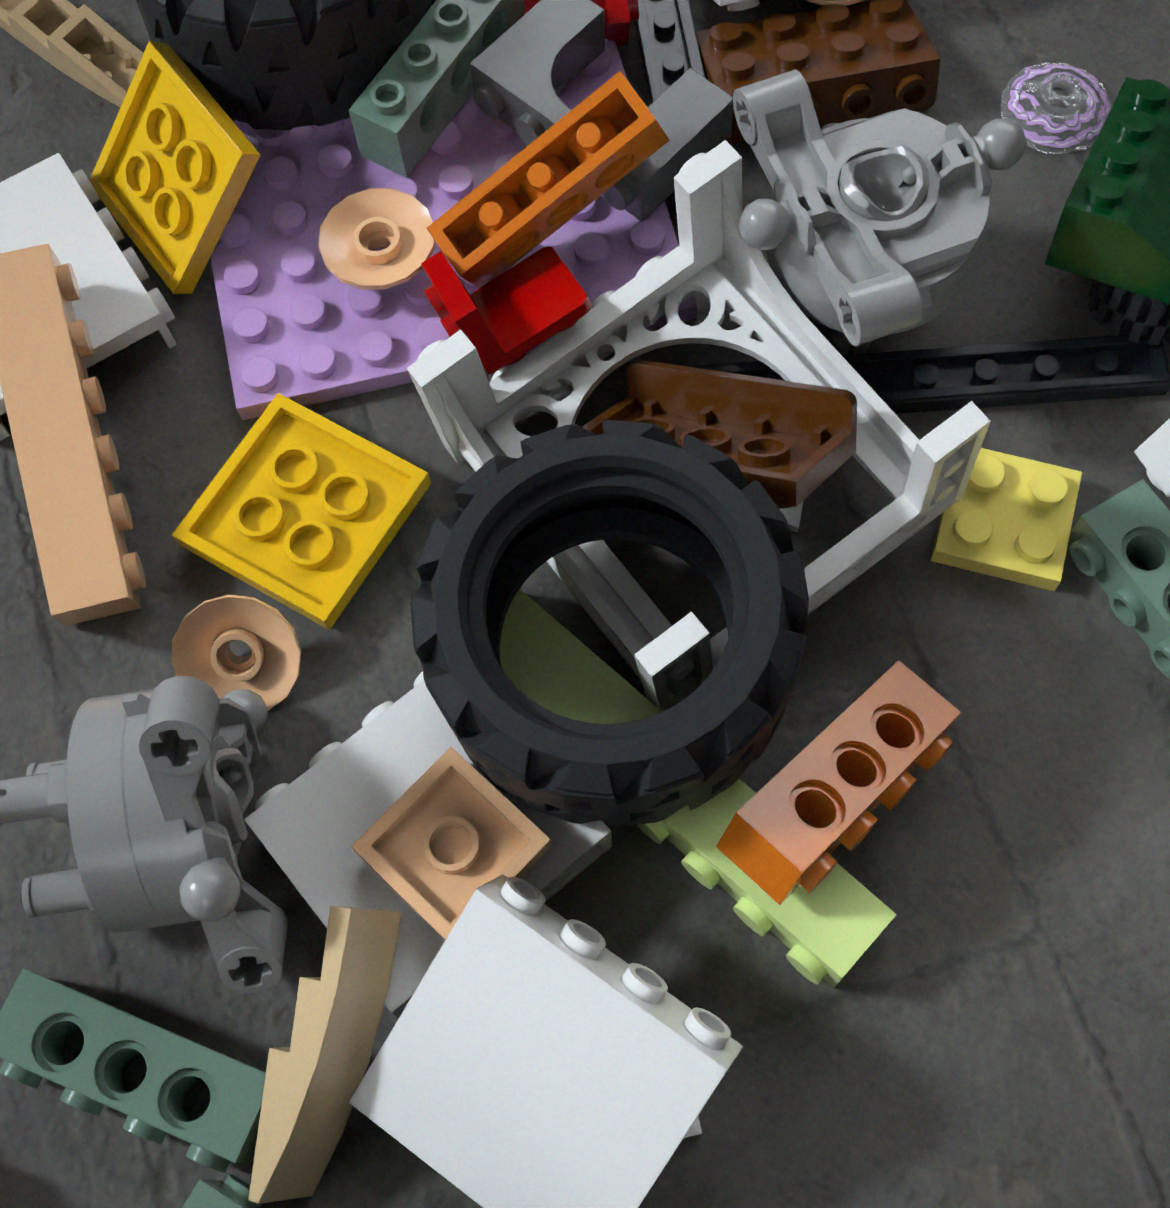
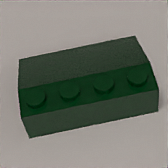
M1126 77L1064 205L1045 264L1170 304V89L1163 83L1155 80L1145 79L1139 81Z

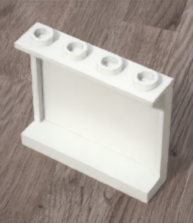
M57 153L0 182V253L49 243L61 264L70 263L72 265L81 299L71 301L75 320H84L93 347V356L84 357L86 368L157 330L169 349L177 345L166 323L175 319V316L157 287L148 292L145 290L141 282L148 279L149 275L132 247L122 252L116 242L124 239V236L108 209L105 207L98 212L95 211L92 203L100 199L82 169L71 173L61 155ZM0 384V415L7 411ZM0 417L1 441L11 436Z
M423 671L414 681V688L395 703L386 701L375 707L364 718L362 722L363 728L342 744L341 742H333L322 748L309 762L310 769L289 785L281 783L264 793L255 804L256 811L244 819L326 928L328 927L330 906L402 912L390 983L385 1000V1006L398 1019L445 940L356 854L351 846L450 747L457 751L551 839L552 847L521 878L540 890L546 901L612 847L611 830L602 820L583 824L571 823L533 810L527 806L525 800L521 797L504 792L498 788L467 756L428 691L423 678Z
M502 874L476 888L349 1103L483 1208H638L743 1046L731 1038L729 1027L716 1015L698 1007L691 1009L668 993L666 982L653 970L638 963H626L605 948V939L594 928L578 920H566L544 904L546 899L535 886L517 877L507 878Z

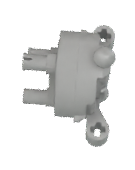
M795 69L737 88L733 94V107L739 130L745 141L751 146L773 189L772 199H756L746 205L738 223L741 238L749 247L767 250L769 266L792 300L807 317L836 330L833 344L840 354L848 355L850 346H855L854 354L867 353L873 340L914 329L934 319L960 293L988 217L990 190L992 187L989 169L1005 170L1017 164L1025 153L1026 138L1024 130L1010 119H994L983 125L976 136L971 137L961 124L953 123L946 126L932 117L908 109L890 111L872 118L830 123L824 125L821 130L808 85L798 70Z
M175 676L162 681L153 689L90 698L80 706L73 720L66 760L30 763L27 767L26 776L0 780V826L6 823L51 816L58 823L65 822L70 828L78 869L25 878L22 884V903L27 917L35 918L89 909L90 911H95L101 922L108 929L116 933L201 921L219 972V978L225 986L242 994H261L270 991L278 985L283 975L288 918L280 907L243 880L237 862L242 841L247 838L248 834L243 821V813L254 795L250 768L262 754L257 735L268 719L267 706L262 697L248 689H236L226 693L223 698L219 699L214 689L203 680L191 676Z

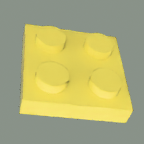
M981 448L963 497L940 516L930 561L1055 591L1062 578L1082 472Z

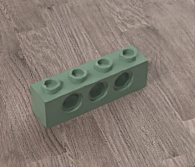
M436 0L422 17L419 24L349 109L360 155L408 178L474 92L470 62L525 15L524 0Z
M1142 479L1081 515L1070 533L1068 546L1072 560L1078 569L1096 580L1109 597L1111 609L1116 617L1126 626L1134 628L1149 647L1150 656L1157 669L1164 676L1170 678V610L1168 607L1170 605V511L1145 480ZM1127 556L1141 559L1147 565L1149 571L1135 567Z
M25 968L22 969L0 1011V1058L4 1060L0 1067V1074L34 1088L39 1087L43 1077L65 1087L59 1099L62 1102L96 1116H100L104 1105L128 1115L122 1126L123 1129L158 1144L163 1143L167 1133L191 1143L186 1153L187 1158L219 1172L226 1173L230 1162L253 1165L266 1072ZM80 1028L84 1035L83 1049L74 1061L66 1064L62 1057L64 1040L72 1031ZM142 1054L147 1065L146 1076L138 1088L127 1092L122 1082L123 1070L133 1057ZM204 1081L210 1090L209 1106L201 1117L190 1121L184 1112L185 1095L194 1084Z

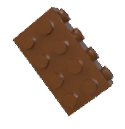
M871 0L846 6L827 4L814 11L791 15L776 13L767 16L763 20L740 24L725 22L714 25L711 29L695 31L705 78L732 97L734 90L795 69L798 70L808 85L820 128L830 123L872 118L900 109L922 111L931 108L937 99L941 58L907 0ZM734 110L732 135L727 140L730 145L746 142L739 130Z
M637 360L629 365L626 370L627 397L582 426L596 435H602L603 420L652 423L661 426L680 446H682L685 434L692 435L730 456L737 462L748 485L757 480L777 507L785 509L793 506L797 507L856 452L857 399L852 392L845 389Z

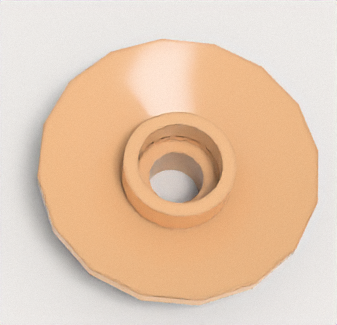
M369 188L348 195L330 209L320 226L318 247L326 268L341 282L362 290L388 289L409 281L424 269L421 263L430 258L435 249V240L426 229L433 221L428 209L414 196L393 188ZM386 247V248L383 249V250L374 251V250L377 249V248Z
M225 595L202 602L184 617L172 639L171 664L176 676H191L203 680L214 689L219 699L233 690L248 689L262 697L267 706V711H269L288 696L299 676L301 648L294 628L276 608L254 597ZM236 640L243 641L250 646L251 654L245 657L237 656L231 651L229 644Z

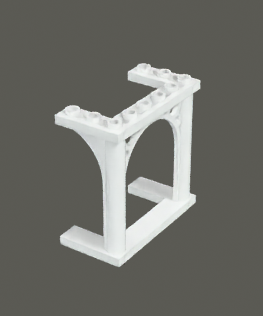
M725 140L708 153H699L690 158L683 165L679 173L674 176L679 246L664 257L656 256L647 261L639 269L636 277L617 291H607L596 298L592 303L591 310L571 328L558 332L543 341L538 348L520 361L506 365L496 371L491 382L487 379L476 347L462 330H459L447 340H439L427 346L420 353L417 361L406 369L446 450L458 465L466 459L475 472L495 456L519 458L523 455L520 441L531 436L517 431L515 423L530 412L543 411L553 415L558 421L556 428L574 424L584 402L605 377L627 361L643 353L666 346L689 343L723 346L756 358L777 372L785 381L845 389L852 392L857 399L856 452L853 456L889 495L893 502L804 568L809 596V615L963 497L991 421L971 401L919 440L804 315L772 271L761 250L749 247L741 238L738 223L742 214V157ZM698 291L709 299L711 308L704 322L696 326H689L681 321L678 315V308L680 303ZM726 306L733 311L730 313V321L741 325L739 328L724 330L720 327L725 316ZM666 315L668 323L660 330L648 331L646 329ZM611 353H615L611 360L603 361ZM567 385L573 387L572 393L565 399L556 401L551 398L561 392ZM603 540L574 546L546 561L641 680L646 698L662 712L673 707L694 692L717 665L729 639L727 627L710 639V633L692 611L672 626Z

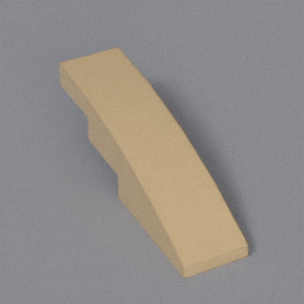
M0 0L1 28L67 76L100 97L121 107L143 56L142 51L85 4L78 9L68 0Z
M330 906L321 977H300L290 1047L269 1048L248 1201L260 1204L313 1196L344 1132L353 1107L349 1101L361 1083L370 1060L389 988L402 912Z

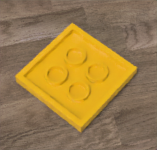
M149 41L89 181L98 197L172 293L192 294L261 154L167 43Z
M277 393L173 532L172 536L181 547L330 631L431 485L429 473Z

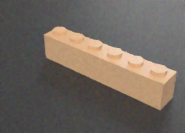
M48 243L0 253V384L50 613L52 617L65 626H70L140 609L137 590L146 588V580L137 552L128 553L124 536L125 530L133 528L132 518L125 495L123 493L115 494L110 472L119 470V461L110 434L102 436L97 415L106 413V404L100 383L96 376L88 377L84 357L93 356V347L84 320L76 321L71 301L81 299L77 278L70 263L61 264Z

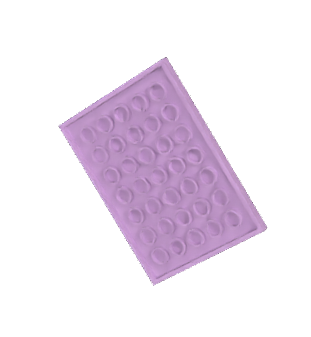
M605 39V51L561 91L558 98L569 109L575 108L619 71L626 77L615 40L607 41ZM473 93L408 178L360 155L351 118L323 126L297 127L292 130L253 129L248 123L235 120L236 126L261 156L210 258L235 405L241 419L247 420L260 417L277 393L305 407L412 383L413 381L406 368L417 361L418 356L427 346L439 340H447L450 337L440 322L441 318L423 291L433 285L426 271L422 269L409 281L388 289L362 290L345 284L325 266L318 247L320 226L330 209L348 195L369 188H393L414 196L428 209L434 222L528 145L523 142L514 129L499 118L492 119L485 115L477 106ZM601 195L513 266L543 247H553L583 288L591 303H593L603 293L617 291L635 278L639 269L647 261L656 256L664 257L678 247L679 244L665 201L641 222L625 209L617 210L612 207ZM436 242L434 252L431 256L441 251L440 247ZM380 247L375 249L374 251H380L385 249L386 247ZM456 272L469 294L479 289L460 277ZM694 294L679 305L678 315L682 322L697 319L698 305ZM666 315L646 329L665 326L668 323ZM540 344L537 345L536 347L532 348L531 350H529V351L524 355V357L527 356L529 353H531V352H532L533 350H535L536 348H538V347L540 346Z

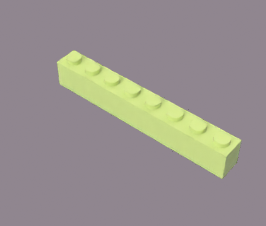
M518 590L504 620L500 642V660L505 674L528 698L558 715L587 723H627L645 719L662 712L522 590ZM740 779L731 787L696 809L690 810L687 805L665 820L637 825L656 843L661 844L665 839H668L685 855V858L681 861L682 865L699 883L710 890L718 884L734 898L737 904L733 907V910L748 927L761 936H765L768 931H771L791 950L786 954V958L797 971L814 984H819L824 979L835 988L897 915L838 863L810 894L799 885L781 905L776 903L716 847L735 813L756 794Z

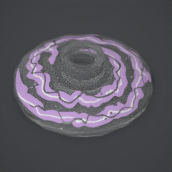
M1042 62L1023 68L1009 79L1000 99L1002 119H1010L1024 130L1026 146L1051 154H1071L1092 146L1112 108L1111 97L1100 80L1085 69L1062 62Z

